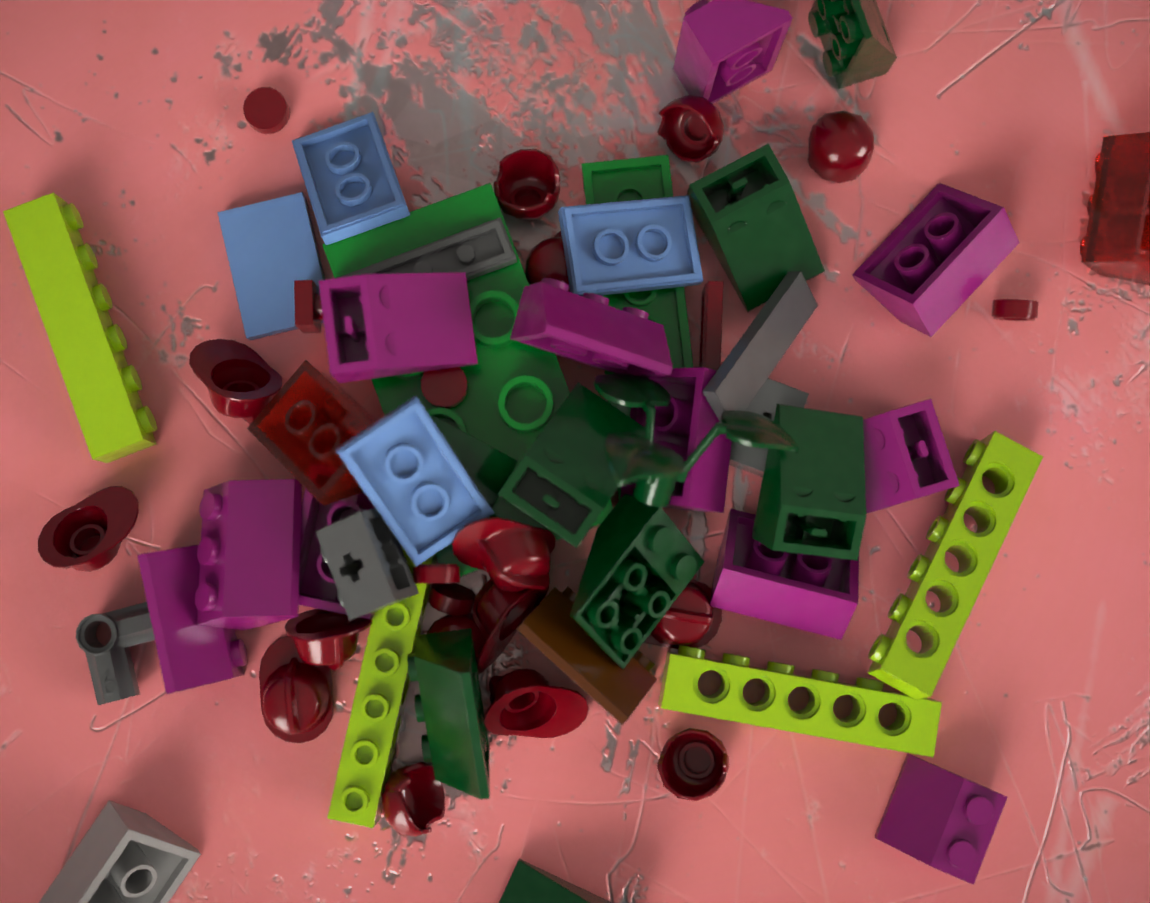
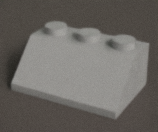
M109 800L39 903H168L201 853L197 848L146 813Z

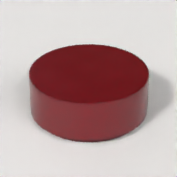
M257 88L244 101V116L251 127L260 133H276L289 120V106L283 95L273 88Z
M1018 299L993 300L992 317L1008 321H1034L1038 317L1039 302Z
M460 367L425 371L421 379V390L424 397L432 405L448 409L457 406L464 400L468 391V381Z
M419 564L417 567H413V579L415 583H460V566L458 564Z
M433 583L428 602L434 609L442 613L464 616L471 613L476 595L472 590L456 583Z

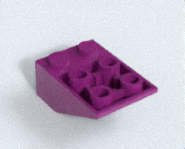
M465 272L362 274L319 280L330 375L339 383L478 364Z
M931 399L863 420L866 514L960 486Z

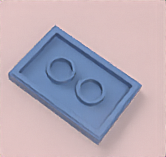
M374 112L292 140L318 228L326 246L410 216Z
M300 192L217 212L246 338L251 341L298 329L295 326L294 280H313L318 287L319 280H325L304 193Z
M689 195L561 207L558 211L571 293L580 296L583 293L611 295L700 285L703 282Z
M416 396L335 449L416 567L452 543L456 533L464 526L494 514Z

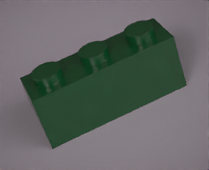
M472 628L416 635L415 653L407 655L410 681H418L420 694L415 695L414 703L417 722H425L427 734L421 737L424 762H432L435 780L480 800L490 798V745L487 728L483 721L485 712Z

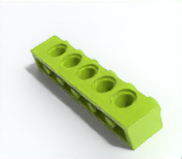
M997 431L992 432L981 441L975 439L963 458V463L967 464L966 470L962 478L957 477L960 486L948 489L944 500L949 502V505L943 517L938 515L926 535V539L931 542L925 554H919L908 571L907 578L912 580L905 595L902 593L898 595L889 610L888 618L893 621L886 635L880 634L870 649L868 658L873 660L867 672L868 674L915 700L932 696L1043 456ZM982 476L988 477L994 483L995 494L985 489L982 483ZM964 513L975 519L977 523L976 533L966 527ZM946 552L952 553L957 558L959 563L958 572L952 571L946 565ZM927 591H932L938 596L940 600L939 612H935L928 607L926 603ZM909 630L917 633L921 639L922 645L919 653L912 651L907 645L906 635Z
M401 546L413 577V567L416 566ZM434 554L421 564H437L436 555ZM415 583L419 594L373 612V623L369 630L327 819L373 828L381 818L383 809L382 792L391 773L411 682L408 673L407 655L415 653L416 635H421L432 583Z
M679 645L678 653L667 651L658 702L661 709L934 757L942 705L940 701L928 697L915 700L901 691L900 693L883 690V681L857 677L856 685L838 682L839 674L829 671L812 669L811 677L794 674V665L768 661L767 669L749 666V657L723 653L722 661L705 658L706 650ZM706 671H716L721 678L719 690L712 695L701 694L698 689L699 677ZM758 678L765 686L764 696L758 702L748 703L743 697L744 685L749 680ZM796 687H805L809 694L808 704L802 710H791L788 704L790 692ZM842 695H849L853 702L852 712L846 718L837 719L833 712L834 702ZM893 703L897 710L896 720L893 724L883 727L878 719L879 711L885 704Z

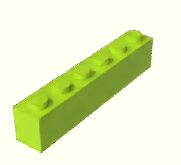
M53 192L3 211L92 459L109 463L156 445L153 432L157 431V424L149 407H143L138 394V391L142 390V383L134 366H128L123 353V350L127 349V342L121 328L117 324L113 325L108 312L109 309L113 308L112 300L105 286L102 283L98 284L93 269L98 268V262L89 244H84L79 229L83 228V221L77 208L73 203L68 204Z

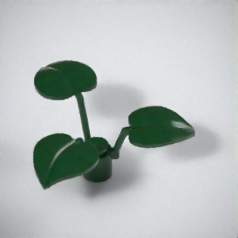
M629 373L597 375L595 377L594 387L605 399L626 407H642L646 413L645 437L634 433L615 432L609 434L605 442V456L618 486L637 480L633 494L636 499L644 504L654 507L669 505L676 481L685 482L689 470L720 434H725L731 441L745 446L789 450L795 453L799 451V447L794 439L774 421L757 413L731 410L724 411L721 414L720 421L722 423H716L684 462L682 457L674 450L654 443L656 413L654 406H668L671 400L669 393L663 386L652 379Z

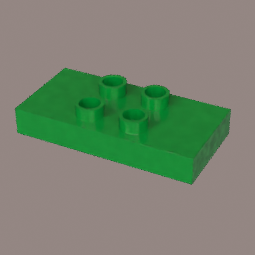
M491 183L411 211L410 216L326 246L323 243L322 246L333 276L338 278L501 217L517 258V263L467 281L478 364L460 367L468 381V391L464 400L457 406L448 409L432 405L424 397L421 390V379L424 372L371 380L384 416L416 396L431 418L436 416L517 460L511 472L512 474L570 392L555 354L510 339L523 288L529 285ZM498 496L492 507L494 514L488 517L511 519L533 527L547 529L500 496ZM609 500L590 529L600 526L612 511L613 505L611 500ZM553 533V535L556 538V542L563 540L561 537ZM452 543L435 554L438 564H458L460 566V578L480 571V569L460 562L453 554Z

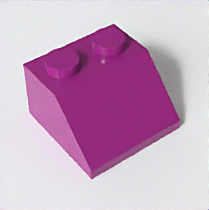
M908 753L875 838L933 868L974 885L1008 797Z

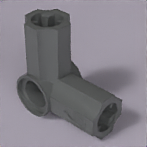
M147 602L102 614H91L85 617L77 627L76 641L79 647L86 653L97 704L102 705L139 695L140 690L129 647L155 641ZM101 622H105L111 629V639L107 645H102L96 637V631Z

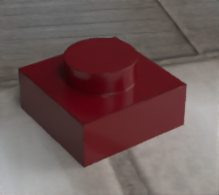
M294 280L295 326L303 333H321L323 313L319 287L313 280Z

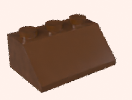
M568 586L563 592L554 587L516 630L623 725L656 682L657 678L649 672L655 664L637 650L624 669L618 667L570 615L577 594Z

